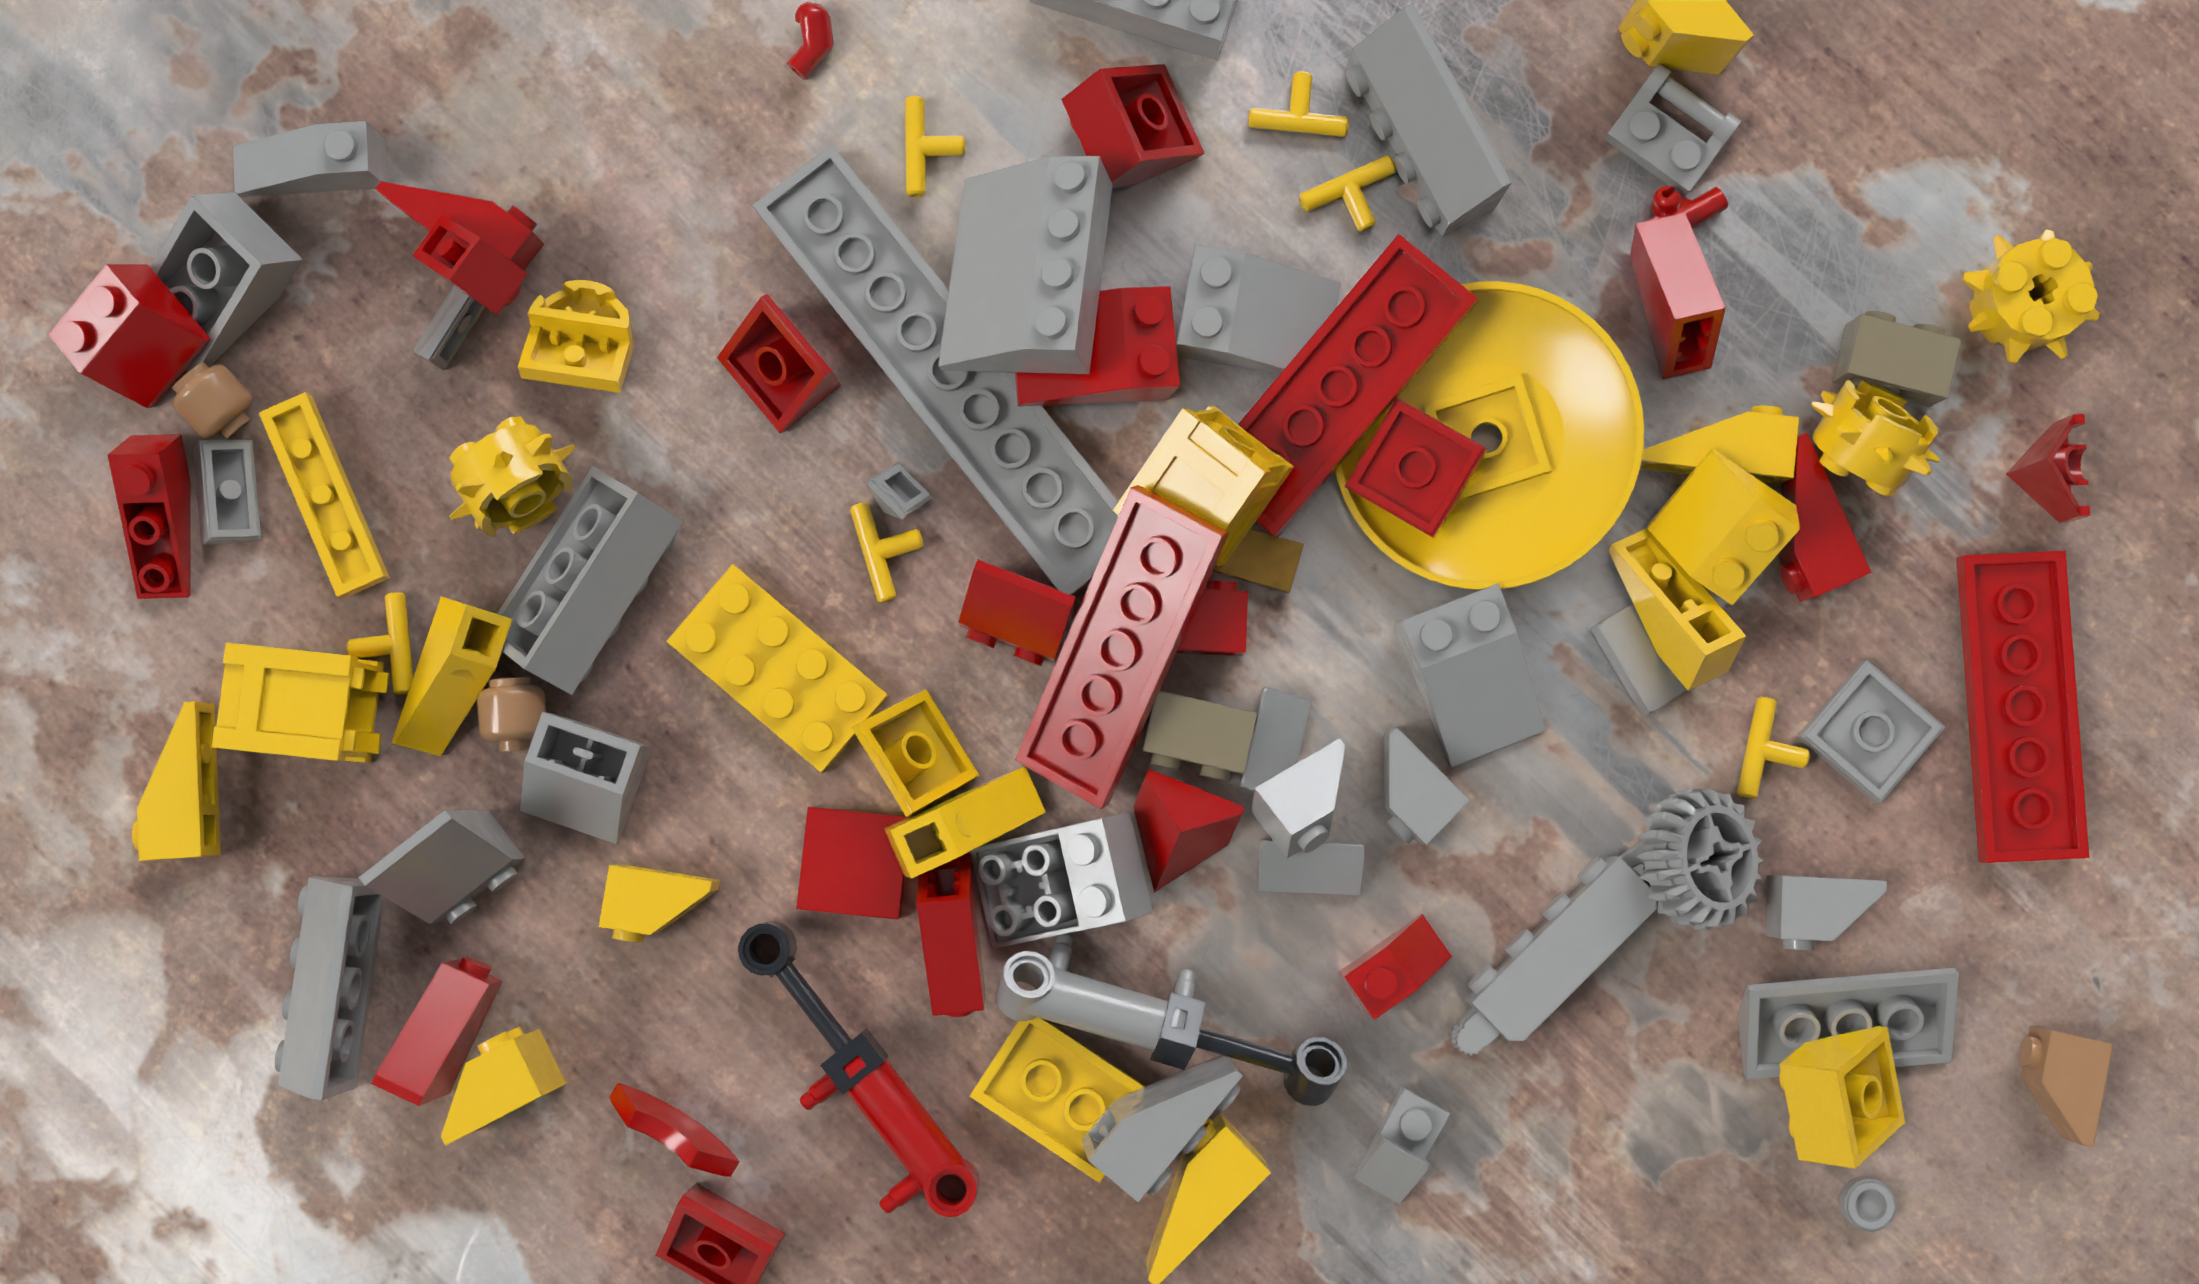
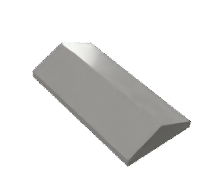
M1955 968L1747 985L1738 1013L1744 1076L1747 1080L1779 1077V1064L1805 1042L1876 1026L1888 1027L1895 1067L1951 1063L1959 973Z

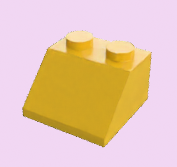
M1635 0L1618 27L1622 33V42L1633 56L1641 57L1649 67H1657L1660 63L1667 69L1716 75L1727 69L1754 36L1726 0Z
M1712 448L1647 527L1691 578L1733 605L1799 531L1800 524L1797 508L1794 503Z
M519 1026L477 1045L481 1055L465 1063L441 1133L445 1146L567 1084L540 1029L524 1034Z
M1876 1026L1805 1042L1779 1064V1081L1781 1088L1785 1091L1790 1116L1789 1131L1794 1138L1798 1160L1856 1169L1906 1123L1888 1027Z

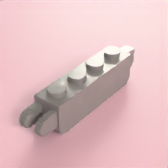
M1639 841L1620 856H1608L1605 860L1598 856L1589 862L1577 876L1581 883L1568 896L1564 892L1555 896L1541 911L1545 919L1532 932L1525 928L1510 940L1504 948L1509 955L1498 966L1493 968L1489 964L1471 979L1468 987L1472 991L1464 998L1471 1008L1458 1020V1024L1453 1025L1454 1028L1450 1029L1451 1035L1449 1036L1451 1037L1450 1042L1454 1044L1453 1047H1458V1050L1463 1051L1465 1055L1469 1053L1472 1056L1473 1053L1477 1055L1479 1051L1482 1052V1048L1487 1047L1498 1035L1508 1041H1524L1657 909V901L1646 897L1650 883L1639 878L1645 871L1644 861L1636 857L1644 852L1645 844L1642 841Z

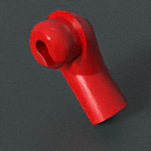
M811 2L801 4L796 10L795 21L800 23L803 44L787 62L789 68L803 80L808 78L832 50L834 45L829 13L822 5Z
M1663 186L1655 191L1651 204V210L1655 217H1667L1685 212L1692 229L1728 208L1727 198L1718 187H1714L1699 197L1690 200L1682 197L1680 192H1675V187Z

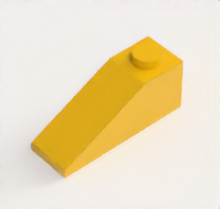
M1753 406L1751 412L1747 411L1643 449L1640 470L1690 475L1713 448L1764 484L1780 485L1794 478L1799 417L1783 415V409L1776 406Z
M1648 528L1612 543L1608 551L1657 655L1684 687L1690 691L1727 673L1746 635L1708 591L1686 573Z
M188 701L184 702L137 807V820L132 827V842L138 851L139 861L221 856L217 748H211L214 726L216 727L214 703Z

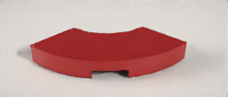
M621 1083L616 1084L609 1096L612 1105L628 1128L644 1133L662 1143L678 1155L689 1168L731 1177L740 1163L732 1151L719 1138L696 1120L672 1105L646 1092Z

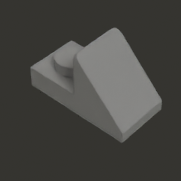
M1402 1086L1353 1178L1400 1204L1431 1166L1426 1161V1158L1450 1113Z

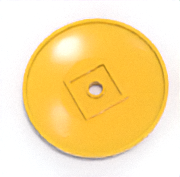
M1480 281L1461 284L1478 298V304L1397 397L1470 439H1473L1474 432L1483 425H1494L1502 433L1500 446L1493 452L1485 453L1435 539L1344 487L1391 406L1338 466L1335 473L1343 498L1358 525L1369 539L1396 563L1428 580L1451 587L1483 590L1498 584L1500 589H1508L1531 584L1562 571L1585 556L1610 531L1625 509L1637 481L1644 449V419L1638 387L1631 369L1620 349L1594 319L1570 302L1542 289L1510 282Z

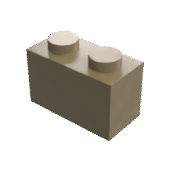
M1867 311L1845 325L1832 378L1833 383L1844 385L1849 380L1857 389L1862 380L1901 396L1907 402L1931 407L1948 398L1962 339L1945 335L1946 330L1932 324H1916L1912 327L1896 323L1895 316L1880 311Z
M1159 691L1152 706L1142 752L1152 754L1150 764L1180 770L1182 761L1202 766L1201 776L1230 782L1232 773L1242 775L1245 772L1258 713Z

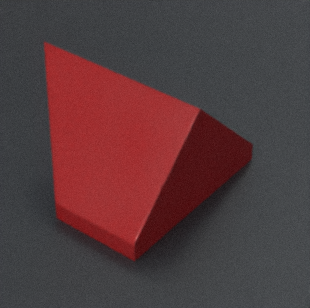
M2073 414L2052 423L2006 473L2009 478L2059 523L2072 522L2090 516V506H2079L2071 492V486L2089 485L2088 480L2084 479L2081 471V458L2083 452L2087 449L2086 444H2069L2068 434L2071 429L2085 424L2084 414Z
M1148 769L1133 808L1154 893L1226 847L1232 838L1245 807Z

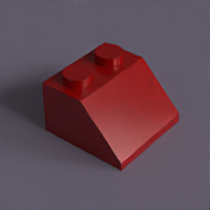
M1165 64L1101 68L1061 99L1070 118L1071 127L1077 134L1085 155L1100 156L1113 184L1112 189L1137 185L1205 154Z
M106 264L48 334L79 373L145 408H153L212 340L148 264Z
M977 559L958 623L961 627L968 629L965 638L994 649L997 641L1016 648L1014 657L1042 667L1045 659L1056 663L1075 614L1077 601L1073 595Z

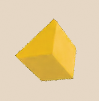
M927 689L852 727L906 817L922 812L979 776V773Z

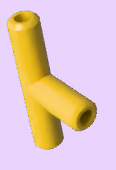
M1298 71L1292 77L1289 111L1251 108L1249 110L1248 126L1255 129L1345 137L1348 134L1349 119L1346 116L1309 113L1313 76L1309 72Z
M912 95L905 99L906 194L909 197L919 198L926 194L925 157L963 156L966 153V143L963 135L925 136V100L921 96Z
M1388 155L1302 192L1299 195L1300 205L1304 211L1309 212L1342 197L1357 230L1360 232L1367 231L1375 226L1376 220L1361 188L1394 174L1396 171L1394 161Z
M866 502L851 506L850 513L876 599L880 603L894 600L897 595L886 559L921 549L924 546L921 533L918 529H914L880 540L870 505Z
M394 592L385 595L388 635L349 639L346 649L348 655L358 658L390 655L393 692L396 695L408 694L413 680L406 595L402 592Z
M1762 696L1756 699L1737 788V794L1740 797L1748 799L1757 798L1765 760L1801 769L1805 768L1809 762L1810 753L1808 749L1770 740L1777 707L1775 699Z

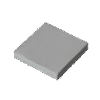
M1862 660L1796 737L1872 803L1881 804L1944 730L1945 726L1871 662Z

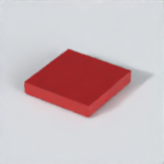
M1396 398L1344 487L1435 539L1481 462L1487 448L1401 399Z
M808 807L796 909L899 920L905 875L884 828L908 817Z

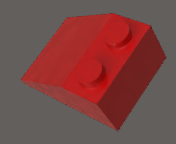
M1171 286L1125 287L1100 291L1090 373L1015 372L1017 407L1166 400L1180 387Z

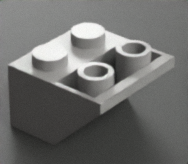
M542 712L524 761L520 811L611 843L619 844L653 747L557 714Z

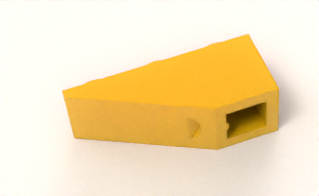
M442 596L440 597L391 743L437 756L443 754L475 703L478 694L483 690L495 671L512 622L511 618Z
M1022 766L888 826L884 830L904 875L912 879L954 860L1046 812L1026 766Z

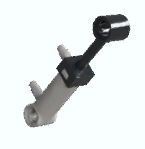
M1068 933L1057 936L1056 943L1052 946L1049 960L1045 956L1032 951L1019 952L1010 957L1004 966L996 990V1001L999 1009L1013 1020L1028 1021L1038 1017L1152 1051L1150 1060L1185 1070L1195 1049L1200 1048L1284 1073V1086L1287 1093L1296 1102L1305 1106H1317L1326 1102L1340 1083L1347 1069V1058L1343 1049L1336 1042L1325 1037L1309 1038L1299 1046L1298 1050L1294 1049L1292 1053H1287L1201 1027L1206 1002L1193 998L1196 987L1194 985L1196 974L1190 969H1184L1180 972L1174 992L1170 993L1167 1001L1068 972L1073 938ZM1016 982H1026L1032 985L1035 990H1023L1017 986ZM1307 1066L1318 1069L1323 1077L1312 1074Z

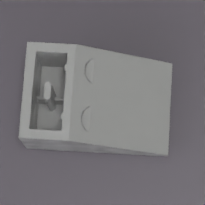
M1130 812L992 843L971 851L992 949L1121 923L1153 913Z
M1220 1055L1115 1099L1081 1140L1088 1161L1137 1202L1147 1192L1153 1196L1170 1177L1172 1170L1168 1166L1182 1150L1186 1154L1189 1153L1203 1138L1206 1132L1203 1124L1214 1110L1224 1111L1237 1097L1241 1089L1237 1083L1243 1075L1226 1056Z

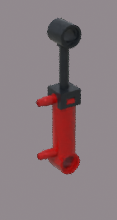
M770 921L747 929L741 936L738 945V954L743 966L751 973L760 976L769 975L772 978L776 975L835 1051L831 1057L820 1065L826 1074L812 1084L809 1090L800 1097V1103L806 1110H811L817 1104L826 1101L838 1090L842 1094L846 1092L909 1173L880 1200L879 1205L885 1213H891L923 1191L929 1207L939 1215L957 1217L967 1212L974 1204L980 1186L979 1175L975 1167L961 1156L887 1060L888 1054L868 1028L853 1039L849 1037L792 963L796 959V938L785 924ZM762 934L774 936L780 944V953L774 962L763 961L756 952V942ZM947 1174L957 1175L964 1180L967 1192L956 1199L948 1198L939 1189V1179Z

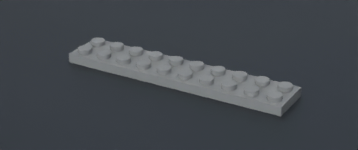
M831 144L753 204L754 210L1057 590L1074 595L1088 584L1093 577L1119 516L1113 511L1118 503L1117 499L1042 406L1017 407L1015 372L940 370L938 364L949 290Z

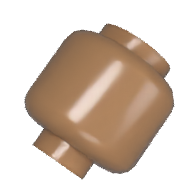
M204 362L200 363L172 387L177 393L173 399L174 409L202 438L208 439L222 433L226 439H229L251 421L245 412L253 402L252 395L224 365L217 364L208 367Z
M531 677L489 680L490 688L481 691L477 697L479 733L481 738L488 742H499V752L529 750L530 740L533 739L542 712H547L545 691L539 686L532 685Z

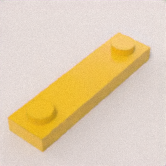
M304 392L259 412L336 596L344 599L389 579L390 576L313 396Z

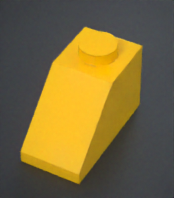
M625 864L609 865L599 927L614 929L613 939L643 943L645 934L660 933L717 892L720 880Z

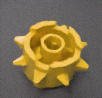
M2047 229L2038 239L2018 244L2015 247L2000 234L1993 237L1996 259L1981 271L1965 272L1962 276L1961 281L1974 291V298L1970 300L1969 304L1973 318L1968 324L1969 330L1971 332L1980 331L1989 342L1993 344L1999 342L2004 345L2007 362L2013 364L2017 363L2025 352L2044 346L2050 348L2061 359L2067 357L2068 351L2065 336L2083 322L2097 321L2100 312L2094 308L2098 294L2094 288V282L2090 273L2093 269L2092 263L2090 261L2085 262L2067 241L2055 238L2054 231Z
M1847 380L1838 394L1830 391H1823L1821 393L1825 404L1819 402L1811 403V406L1823 416L1813 432V442L1824 452L1819 460L1820 463L1839 476L1845 477L1851 472L1865 479L1866 484L1881 495L1894 496L1898 488L1905 485L1913 471L1923 475H1930L1932 469L1927 461L1936 463L1940 461V458L1929 450V447L1938 435V428L1927 415L1923 416L1921 421L1918 422L1903 409L1907 400L1881 386L1862 380L1857 389H1855V385Z
M518 416L505 419L497 426L495 432L485 436L477 443L467 442L458 446L449 457L454 466L450 475L451 484L463 503L449 515L450 519L453 520L472 514L475 519L474 525L476 529H481L490 537H495L497 529L508 527L512 534H517L537 525L558 509L553 500L563 490L570 493L573 488V478L562 461L575 449L574 444L553 450L550 433L543 434L535 425L526 424L524 419Z

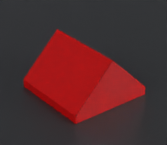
M768 294L759 298L717 356L721 364L780 434L787 431L841 386L833 371Z
M696 1183L679 1200L655 1256L704 1284H758L782 1242L785 1233Z

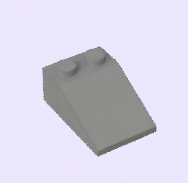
M235 192L192 195L150 266L212 339L185 370L187 373L203 362L210 367L280 298L303 260Z
M1195 244L1176 347L1177 357L1280 375L1337 307L1341 283L1247 253Z
M1498 584L1412 616L1394 625L1450 768L1546 731L1518 632Z
M444 810L358 878L367 888L425 922L434 924L448 920L452 925L466 917L477 907L473 899L487 888L493 893L512 881L518 875L514 867L526 858L489 810Z

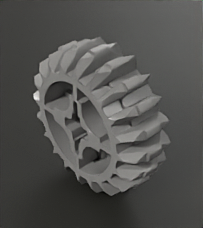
M1707 788L1677 791L1676 794L1669 795L1668 799L1656 803V812L1645 817L1649 830L1638 835L1645 844L1644 852L1636 857L1644 861L1645 871L1639 878L1650 883L1646 897L1658 901V913L1670 917L1672 924L1694 927L1695 930L1725 927L1726 925L1734 924V920L1738 917L1747 915V905L1757 901V895L1753 887L1764 882L1757 872L1758 865L1765 862V860L1758 857L1757 846L1762 840L1753 837L1752 830L1755 821L1744 818V805L1732 802L1730 794H1722Z

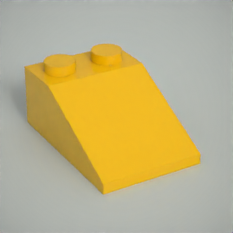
M1221 1113L1213 1120L1208 1118L1204 1122L1203 1126L1206 1128V1132L1196 1147L1187 1154L1182 1152L1146 1258L1148 1280L1151 1284H1160L1271 1174L1264 1157Z

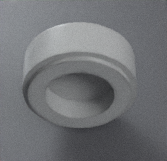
M1860 1176L1851 1179L1842 1188L1839 1195V1208L1845 1220L1851 1225L1863 1231L1875 1232L1884 1229L1893 1220L1896 1213V1199L1892 1190L1883 1182L1872 1177Z

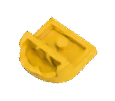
M573 280L564 282L563 290L550 295L546 299L539 295L527 313L531 326L518 364L520 377L522 379L621 393L633 353L634 338L628 309L616 298L614 291L610 287L598 282Z

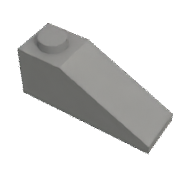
M367 121L314 124L233 145L235 193L239 197L375 189L381 181L387 182L386 139Z

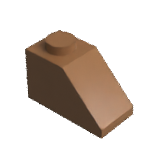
M2030 1025L2029 1035L2022 1040L2019 1049L2022 1079L2062 1139L2094 1148L2113 1044Z

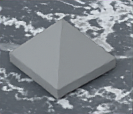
M898 462L870 479L867 483L882 511L901 520L929 503L932 499L931 495Z

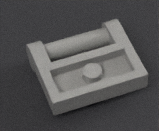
M1659 63L1604 140L1667 185L1675 187V190L1685 197L1736 130L1741 120L1730 112L1725 116L1672 79L1669 76L1672 71ZM1656 93L1713 134L1707 142H1704L1649 103Z

